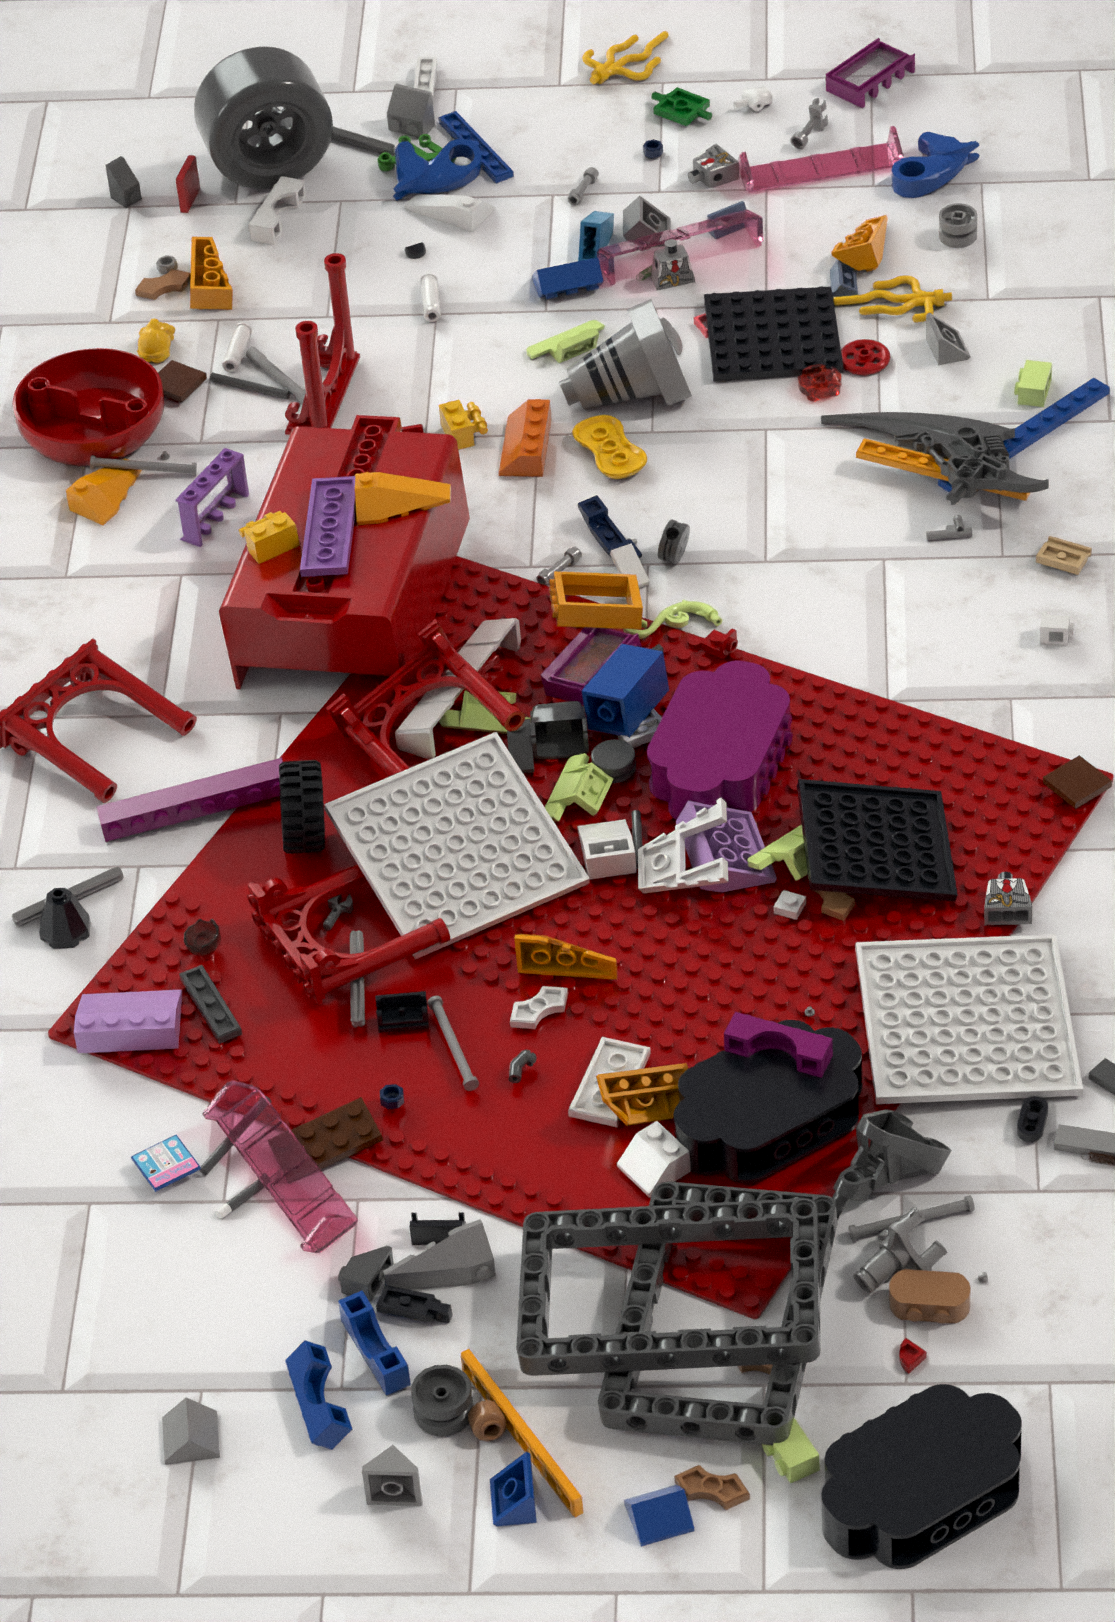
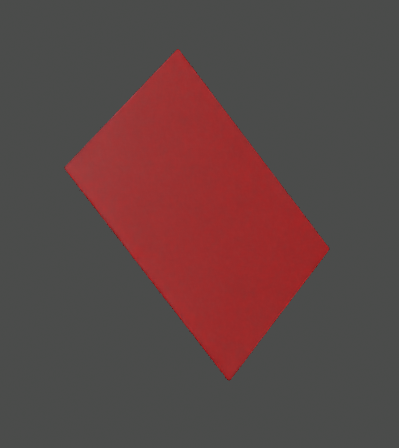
M456 556L434 618L440 624L452 646L464 636L470 638L483 621L516 618L519 620L520 649L512 651L499 646L493 652L499 655L500 662L482 676L497 691L516 693V702L511 705L518 707L525 714V717H530V711L537 704L569 702L547 696L541 674L584 627L557 625V618L553 617V610L551 609L549 586ZM565 595L566 602L598 603L576 595ZM642 617L643 620L647 621L646 629H648L653 621ZM661 624L651 635L640 639L642 648L651 649L660 644L664 650L669 691L654 708L661 717H663L680 681L686 675L696 671L715 672L719 666L731 661H745L764 667L770 675V684L782 687L789 694L790 715H792V742L790 746L785 748L783 762L778 763L777 774L770 781L768 794H764L759 806L752 811L765 847L802 825L797 792L799 779L941 791L958 894L956 902L846 893L855 899V906L843 921L822 913L821 907L824 900L818 893L810 890L808 874L795 881L784 859L771 863L777 877L774 883L727 892L707 891L700 889L698 886L643 893L638 889V869H636L637 873L590 879L589 884L418 959L410 955L364 976L365 1024L363 1027L358 1026L355 1028L351 1025L350 983L326 993V998L322 1000V1004L317 1005L312 997H307L303 984L297 983L292 969L286 968L282 955L276 954L272 941L265 939L261 926L257 927L251 916L254 909L250 906L247 895L250 894L248 884L251 882L254 885L258 883L262 888L270 879L279 878L288 889L303 888L357 864L325 810V849L321 852L288 854L284 852L280 796L236 808L49 1029L48 1036L50 1039L77 1049L74 1037L75 1014L82 994L182 990L179 1046L177 1049L95 1052L88 1054L243 1116H246L263 1096H267L272 1103L256 1121L285 1133L362 1097L383 1137V1141L348 1158L523 1227L526 1216L534 1212L649 1206L651 1197H648L617 1167V1163L636 1133L654 1122L626 1126L621 1120L617 1128L569 1117L568 1114L570 1105L602 1037L650 1047L651 1054L644 1068L687 1063L689 1069L698 1062H702L718 1052L724 1051V1032L735 1012L776 1023L784 1020H798L808 1024L814 1031L827 1027L839 1028L849 1033L858 1042L862 1051V1092L859 1096V1121L864 1114L881 1110L896 1111L901 1103L876 1104L855 950L856 942L1011 936L1019 924L984 925V905L988 881L998 879V875L1001 872H1010L1013 875V879L1022 878L1025 880L1031 902L1033 903L1106 791L1075 809L1043 784V777L1069 762L1070 759L739 649L730 653L725 659H721L701 649V642L705 638ZM609 628V629H613V630H617V631L624 632L623 629ZM592 639L590 641V653L580 652L577 655L578 666L576 668L567 666L564 669L565 679L584 684L616 648L594 643ZM439 669L432 670L424 679L435 678ZM351 673L280 756L283 762L316 760L321 763L324 804L389 777L351 737H345L326 710V707L343 693L354 706L390 676ZM463 689L450 708L451 710H462L464 691L466 690ZM426 693L414 699L400 712L392 725L389 735L391 749L410 768L429 759L399 750L396 745L395 732ZM386 712L379 713L372 719L371 723L384 720ZM438 721L433 728L435 757L490 735L492 732L444 728ZM587 725L589 753L586 755L590 757L588 763L592 762V751L599 743L606 740H619L618 736L589 730ZM380 731L372 732L380 740ZM497 733L508 749L507 734ZM650 742L634 748L636 754L635 773L624 782L611 784L599 811L595 815H591L573 802L571 805L566 806L560 820L554 822L585 872L586 867L577 826L625 819L632 836L631 813L634 810H639L641 812L643 846L661 834L665 833L668 835L675 830L677 825L676 819L669 812V802L656 798L649 788L652 770L651 763L647 757V748ZM533 758L534 772L523 773L544 807L569 758ZM1098 769L1113 782L1114 775L1112 773ZM685 848V871L692 869V865ZM369 882L342 893V901L340 903L345 902L350 894L354 909L351 914L341 913L331 930L327 931L323 928V923L332 910L328 908L327 901L314 910L308 923L309 934L319 945L345 954H350V933L352 931L360 930L363 933L364 952L401 936ZM783 890L806 896V905L797 920L774 914V905ZM293 919L287 920L283 923V925L286 927H293L297 925L299 921ZM515 935L548 936L615 958L617 963V980L518 973ZM298 936L289 937V939L294 942ZM203 965L241 1027L242 1035L219 1044L181 982L179 973ZM542 986L568 988L564 1012L545 1016L539 1021L536 1029L510 1027V1019L515 1002L533 998L539 993ZM426 991L427 1002L433 996H440L443 1000L442 1007L473 1076L478 1079L479 1086L472 1091H467L464 1088V1079L435 1013L429 1006V1029L379 1033L375 995ZM809 1006L815 1010V1014L812 1017L805 1015V1010ZM527 1049L531 1053H535L537 1056L536 1062L533 1063V1066L524 1065L521 1081L519 1083L510 1082V1062L522 1050ZM396 1084L403 1088L405 1103L398 1109L388 1110L381 1105L379 1091L385 1085ZM674 1117L671 1120L658 1121L675 1137ZM856 1127L847 1135L755 1183L745 1184L732 1181L723 1172L715 1175H699L689 1172L675 1182L818 1194L832 1198L835 1193L833 1189L834 1184L841 1172L850 1167L851 1161L858 1151ZM792 1237L673 1243L668 1263L665 1262L663 1283L751 1319H758L791 1271L790 1238ZM638 1245L583 1247L576 1249L632 1271Z

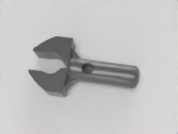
M342 894L327 901L328 908L332 910L323 923L325 930L329 931L332 929L341 913L351 914L354 908L350 894L346 901L340 903L342 901Z

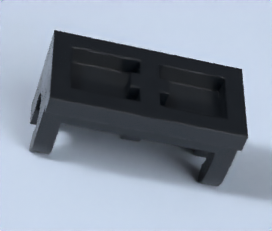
M426 991L375 995L379 1033L429 1029Z
M412 1212V1221H410L412 1245H428L433 1241L438 1244L448 1238V1232L466 1224L464 1212L458 1213L459 1220H418L417 1212Z

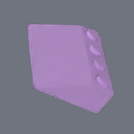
M688 801L676 820V824L682 821L687 823L697 817L696 813L703 808L708 810L714 805ZM727 808L726 823L685 838V848L692 868L722 857L728 862L727 883L699 886L700 889L727 892L774 883L777 880L772 864L762 870L748 866L747 859L765 848L752 812Z
M182 990L82 994L75 1014L74 1024L77 1052L95 1053L177 1049L179 1046Z

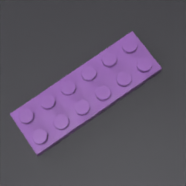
M355 476L312 479L300 565L301 577L348 574L356 513Z

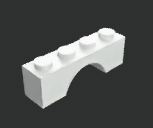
M280 177L278 182L274 184L270 194L265 197L262 206L257 209L253 219L249 221L248 231L251 235V241L271 245L276 243L282 234L281 221L278 214L286 210L299 208L306 197L304 180Z

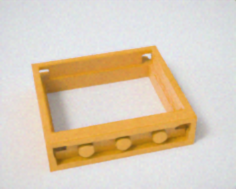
M554 571V579H549L551 609L553 610V617L557 618L558 626L641 629L643 606L636 575ZM565 595L626 597L627 605L566 602Z

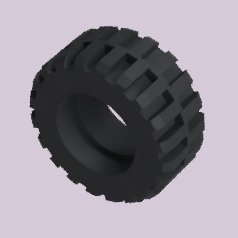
M316 760L282 762L279 765L283 851L288 854L321 852L325 849L321 763Z

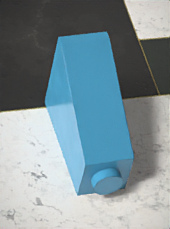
M593 211L581 221L578 261L598 257L599 263L601 262L613 235L614 213Z

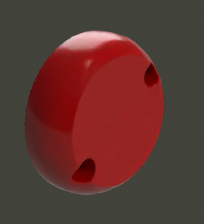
M90 348L63 353L33 368L18 384L13 395L12 404L18 430L33 449L46 458L59 463L74 466H90L91 456L104 459H121L139 449L151 437L164 411V391L158 372L141 357L116 349Z

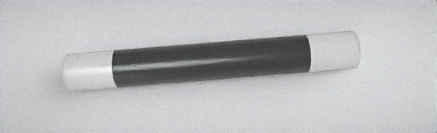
M274 1167L215 1211L217 1217L223 1219L281 1176L279 1169Z

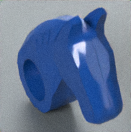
M933 132L922 133L918 138V150L922 154L927 155V157L913 156L902 158L893 164L891 177L894 192L902 197L917 198L937 190L953 179L965 165L978 160L980 155L970 152L980 146L977 141L960 142L955 137Z
M461 138L452 140L443 147L434 159L428 162L416 154L410 142H400L395 147L396 178L398 184L393 188L396 192L393 195L394 199L400 200L412 193L433 194L447 192L472 182L479 176L481 170L482 153L479 146L471 140ZM456 157H465L471 160V163L459 166L451 160Z

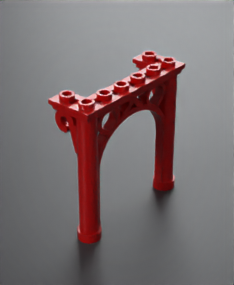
M340 253L329 254L324 259L325 270L328 272L334 320L329 346H324L328 340L326 334L318 336V327L315 322L302 321L295 327L296 337L300 344L306 394L300 414H296L300 407L298 402L288 405L285 417L289 422L285 435H290L294 427L332 428L360 359V354L354 350L345 275L347 267L346 258ZM320 367L329 368L323 383Z
M436 619L417 633L425 648L356 705L353 706L343 693L326 707V710L345 737H351L389 777L410 768L390 747L389 735L392 725L400 712L410 702L428 691L441 687H459L466 690L507 731L519 729L525 720V714L518 707L511 705L454 649ZM439 669L435 678L424 679L432 670ZM447 670H449L455 677L447 676ZM386 712L384 720L371 723L372 719L379 713ZM380 731V740L372 732Z
M92 638L88 643L82 644L72 656L66 657L56 669L50 670L40 682L34 683L24 695L17 697L8 708L0 711V749L2 747L7 748L10 745L21 756L26 755L31 750L37 752L94 793V797L99 801L106 803L114 796L117 790V783L62 745L53 732L54 719L67 702L91 691L110 690L119 692L131 698L183 736L187 735L194 728L197 717L189 711L182 710L100 652L96 640ZM52 697L50 705L45 702L48 698ZM36 711H43L47 714V718L33 720L30 718V715ZM46 728L47 736L38 729Z
M358 864L303 888L288 889L279 878L270 879L262 888L258 883L255 885L252 882L248 884L250 894L247 895L250 906L254 909L251 916L257 927L261 926L265 939L272 941L276 954L282 955L286 968L292 969L297 983L303 984L307 997H312L317 1005L322 1004V1000L326 998L325 994L437 943L441 945L450 941V933L445 922L438 918L425 926L365 952L353 954L338 953L319 945L309 934L308 923L314 910L323 902L368 882ZM293 919L299 921V923L293 927H286L283 925V923L287 920ZM298 936L294 942L289 939V937Z

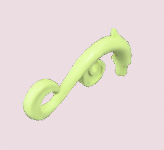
M682 600V602L673 604L661 611L648 629H646L647 621L642 619V627L645 630L623 629V631L632 635L638 633L639 639H643L655 632L664 621L674 628L685 627L689 621L687 613L700 615L715 626H719L722 623V619L718 616V611L706 603Z

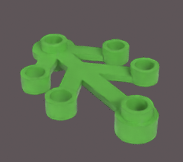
M428 134L419 136V145L430 149L434 153H427L412 144L416 154L426 161L434 159L443 149L432 142ZM401 136L398 140L399 143L404 141L411 143V139L408 136ZM386 152L380 154L377 160L381 171H390L394 168V164H396L395 156Z

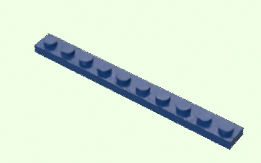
M1092 378L1016 427L1015 437L1003 440L1009 454V459L1110 394V387L1096 378ZM938 479V486L950 493L952 485L949 481Z

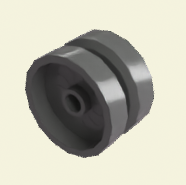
M434 1365L424 1369L415 1377L411 1385L414 1418L421 1429L436 1436H450L462 1431L469 1425L468 1413L473 1407L471 1382L466 1373L458 1367Z

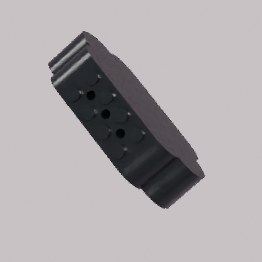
M784 1020L778 1022V1024L832 1038L833 1057L822 1078L797 1071L795 1059L789 1053L779 1049H763L750 1057L724 1050L687 1069L680 1076L678 1082L679 1104L674 1110L675 1138L689 1150L691 1172L699 1175H715L723 1172L732 1181L745 1184L755 1183L853 1131L859 1121V1096L862 1092V1051L858 1042L849 1033L839 1028L827 1027L814 1031L808 1024L802 1021Z
M939 1384L911 1395L903 1403L896 1407H890L884 1414L866 1421L858 1429L851 1433H845L840 1439L829 1446L825 1454V1484L821 1492L822 1532L825 1540L836 1553L845 1558L862 1560L874 1556L887 1567L907 1569L916 1566L1007 1512L1016 1504L1019 1497L1022 1437L1020 1414L1005 1398L999 1395L980 1393L969 1397L967 1393L956 1386Z

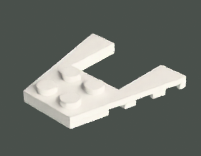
M722 798L717 799V804L708 810L703 808L696 813L697 817L685 823L682 821L677 824L673 832L668 835L663 833L638 849V889L641 892L652 893L728 882V862L723 857L685 871V838L727 822L726 802Z

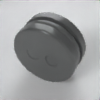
M673 519L667 523L658 547V558L660 560H666L672 564L679 563L689 539L690 526L688 524L680 523Z
M616 739L606 740L599 743L592 751V763L612 777V783L624 782L631 778L636 771L635 750L625 741Z

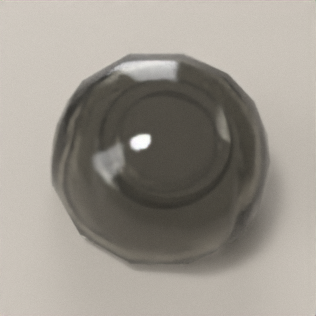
M198 919L184 933V945L192 954L205 956L213 953L220 945L221 932L213 919H210V921Z

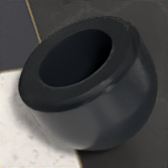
M423 242L405 247L404 249L406 256L412 259L421 258L426 254Z

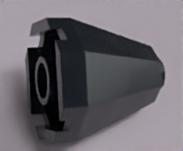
M54 888L46 895L40 920V939L44 942L45 940L48 941L49 946L53 949L75 948L79 945L80 939L84 937V940H86L90 935V916L72 892L66 888Z

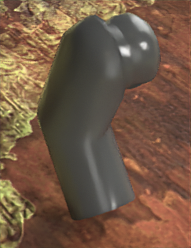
M527 1049L522 1050L510 1062V1082L519 1083L521 1081L522 1068L525 1064L533 1066L537 1059L535 1053H531Z

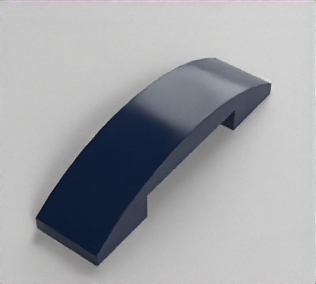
M598 495L578 503V508L588 528L610 557L611 550L631 543L638 558L642 557V553L631 539L626 540L610 519L608 508Z

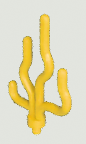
M663 31L645 46L644 52L625 55L616 62L614 54L625 51L639 40L637 35L634 34L623 43L611 46L606 52L607 61L603 64L591 59L594 51L592 49L587 50L582 56V61L587 66L594 68L591 73L590 82L592 84H602L612 75H623L637 81L649 78L652 75L653 69L661 63L660 57H655L645 66V71L640 73L631 71L623 66L629 62H639L648 59L652 54V50L668 38V32Z
M903 275L891 280L874 282L873 288L876 290L866 294L833 298L834 305L836 306L865 303L877 298H883L894 303H904L898 307L886 305L861 307L859 309L861 315H901L914 307L924 306V313L912 316L914 322H924L928 313L933 315V305L944 306L945 301H952V292L943 293V289H936L934 292L923 291L920 289L918 279L913 276ZM901 284H910L913 294L897 295L878 289H889Z

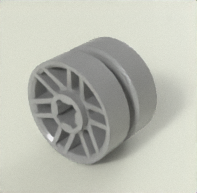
M961 203L950 204L942 208L939 212L940 241L944 245L953 248H963L973 244L977 239V211L973 207Z

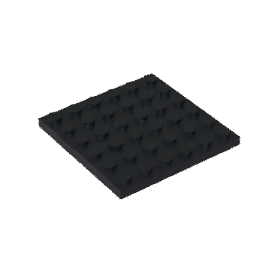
M831 286L704 294L713 381L843 373V360Z
M806 779L798 780L797 792L810 890L956 902L958 894L941 791Z

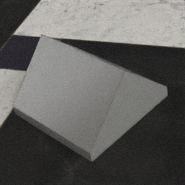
M931 313L926 315V340L937 364L943 365L968 360L971 356L959 331Z
M186 1397L162 1417L165 1464L220 1458L216 1410Z
M394 1445L362 1466L367 1505L422 1506L423 1500L418 1468Z

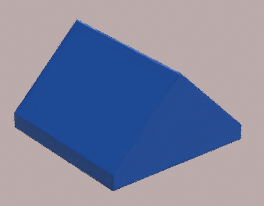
M525 1452L490 1479L493 1525L497 1527L537 1523L530 1453Z
M678 1485L624 1500V1505L641 1547L695 1531L685 1490Z

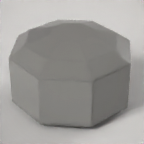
M162 256L156 262L157 270L160 274H167L171 269L177 270L178 268L177 260L173 256Z

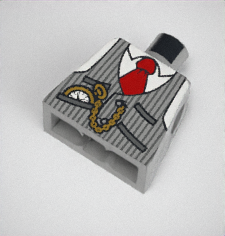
M715 144L694 157L693 171L688 172V179L692 184L701 181L709 188L740 179L739 161L718 144Z
M674 239L666 240L665 248L654 252L651 280L657 291L695 282L689 256L684 246L681 244L677 245V241Z
M1001 872L998 875V879L989 880L984 905V925L1032 924V902L1025 880L1022 878L1013 879V875L1010 872Z

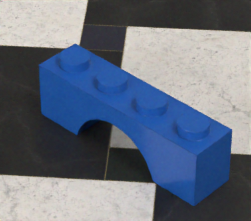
M359 1291L338 1300L341 1322L386 1396L410 1386L408 1364L397 1346L392 1348L387 1342L377 1321L374 1308L364 1292Z
M304 1340L285 1362L311 1443L333 1450L353 1429L346 1408L325 1402V1382L332 1368L326 1348Z

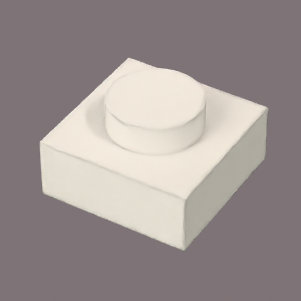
M783 890L774 905V914L797 920L806 905V896Z

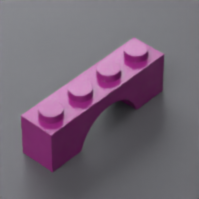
M738 1012L734 1013L724 1032V1050L727 1052L750 1057L763 1049L783 1050L795 1059L797 1071L821 1078L833 1057L832 1038Z

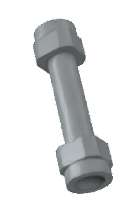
M589 167L586 169L579 186L571 190L567 198L571 205H578L582 201L583 193L589 184H593L597 180L599 173L596 168Z
M575 546L569 548L564 552V557L549 570L543 569L536 577L537 582L546 586L549 585V579H554V571L561 572L569 564H576L582 557L581 551Z

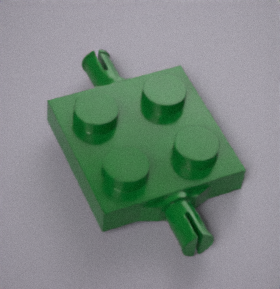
M678 87L664 95L656 91L652 93L651 99L659 101L653 107L655 115L684 126H688L697 117L708 121L712 118V112L705 111L710 107V99Z

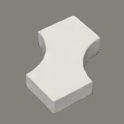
M542 986L539 993L533 998L515 1002L512 1009L510 1027L536 1029L539 1021L545 1016L564 1012L568 988Z

